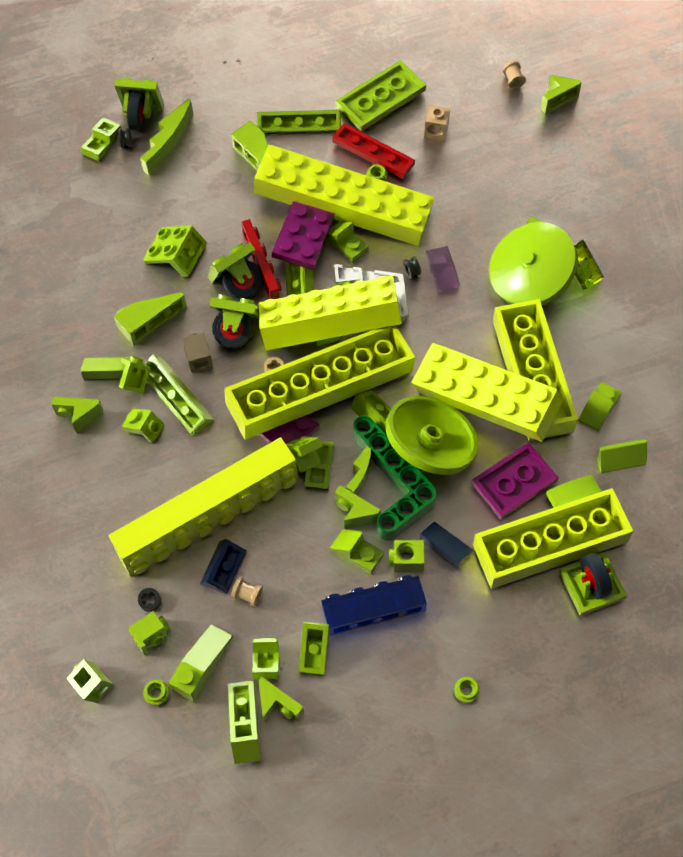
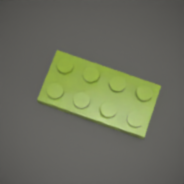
M399 60L337 99L336 106L362 132L426 91V84Z

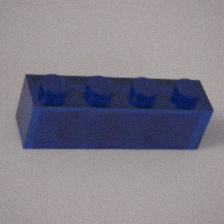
M405 575L395 582L388 583L387 581L376 583L371 588L364 589L359 587L352 589L347 594L339 595L336 593L328 595L324 600H321L325 623L329 624V636L426 612L427 602L419 575L414 577Z

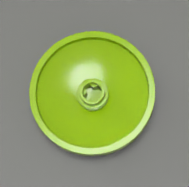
M546 222L522 225L508 233L496 246L489 264L491 284L498 295L509 304L540 299L543 306L558 298L571 284L578 265L577 250L569 235L556 225Z
M427 396L403 398L392 407L386 419V434L395 451L408 463L426 472L440 475L459 473L471 464L477 454L478 438L472 424L460 411L439 399Z

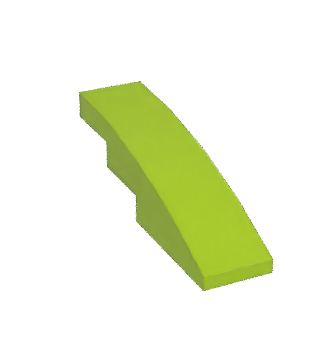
M189 98L159 122L160 132L149 140L151 149L140 157L143 171L148 175L164 162L187 130L193 116L192 102Z

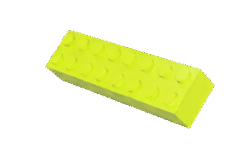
M270 144L254 177V194L292 205V202L295 201L335 213V220L352 222L354 226L416 246L420 244L435 198Z
M396 325L374 329L226 387L225 403L246 440L411 373L414 367L415 356Z
M280 437L109 534L108 536L129 575L143 573L148 569L149 565L156 561L161 562L167 559L170 553L175 550L186 548L194 539L207 536L212 532L213 528L220 524L225 525L233 520L234 516L241 512L246 513L250 511L258 502L271 499L277 491L293 486L298 480L296 459Z

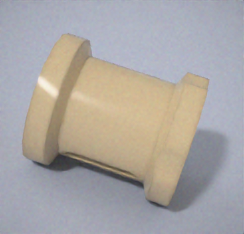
M510 61L502 68L504 75L508 78V86L512 89H518L526 83V78L521 74V66L518 61Z
M239 577L233 587L231 597L234 599L238 597L248 601L251 606L255 607L261 598L263 586H255L245 582L244 578Z

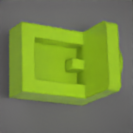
M132 408L121 427L128 433L141 434L149 442H154L164 423L151 410Z
M277 638L253 639V679H260L261 677L265 679H279V643Z

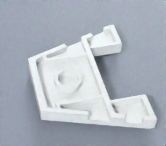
M340 264L334 265L336 284L340 286L347 281L353 284L357 281L373 280L381 276H393L401 320L404 321L409 318L403 274L379 270L372 272L362 270L359 267L346 268ZM368 331L343 335L342 338L345 341Z

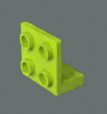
M192 225L162 227L157 232L154 242L148 248L143 261L146 264L170 263L182 277H189L207 242Z

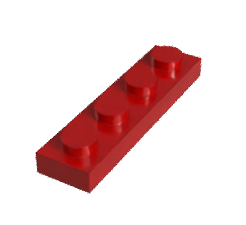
M345 123L342 124L332 137L333 143L375 165L383 166L386 171L401 179H404L415 165V159Z
M250 219L241 221L242 234L246 244L251 242L255 248L251 256L262 273V283L269 299H279V292L282 291L279 279H275L273 276L275 272L272 262L266 259L267 251L265 245L260 244L258 240L260 239L258 228L252 226Z

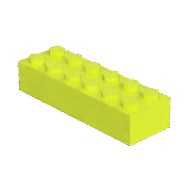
M381 276L373 280L357 281L353 284L337 285L324 290H312L309 293L293 294L284 298L268 299L264 302H259L260 332L266 351L402 324L393 276Z
M540 299L495 307L493 325L507 370L558 389L563 399L544 438L574 432L578 417ZM527 436L528 441L535 440Z
M433 342L411 382L422 395L439 399L452 407L540 442L543 441L563 402L556 388Z
M613 488L477 533L474 536L473 547L490 588L493 589L581 559L585 555L598 553L627 543L633 533V529Z

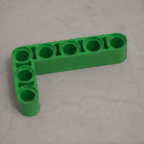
M359 416L353 423V438L363 450L367 446L371 448V459L405 495L382 512L377 519L378 536L382 540L391 541L435 507L437 492L435 487L417 467L408 463L395 451L387 435L370 417ZM366 428L369 431L360 432L359 429ZM382 445L384 446V448L376 449L374 448V446ZM396 461L399 465L392 466L389 462ZM412 478L415 482L407 483L404 479ZM428 495L431 499L422 500L420 496ZM403 509H409L412 511V513L409 515H405L401 511ZM385 523H390L394 527L391 529H385L382 527V525Z

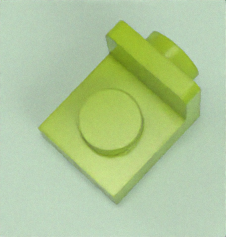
M130 356V359L121 358L120 362L125 364L119 384L120 388L138 393L144 392L151 368L143 363L144 359Z

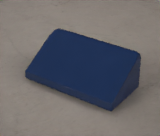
M435 521L420 534L419 540H424L426 546L457 569L461 567L473 552L472 548Z
M228 539L219 541L200 584L227 594L246 550Z

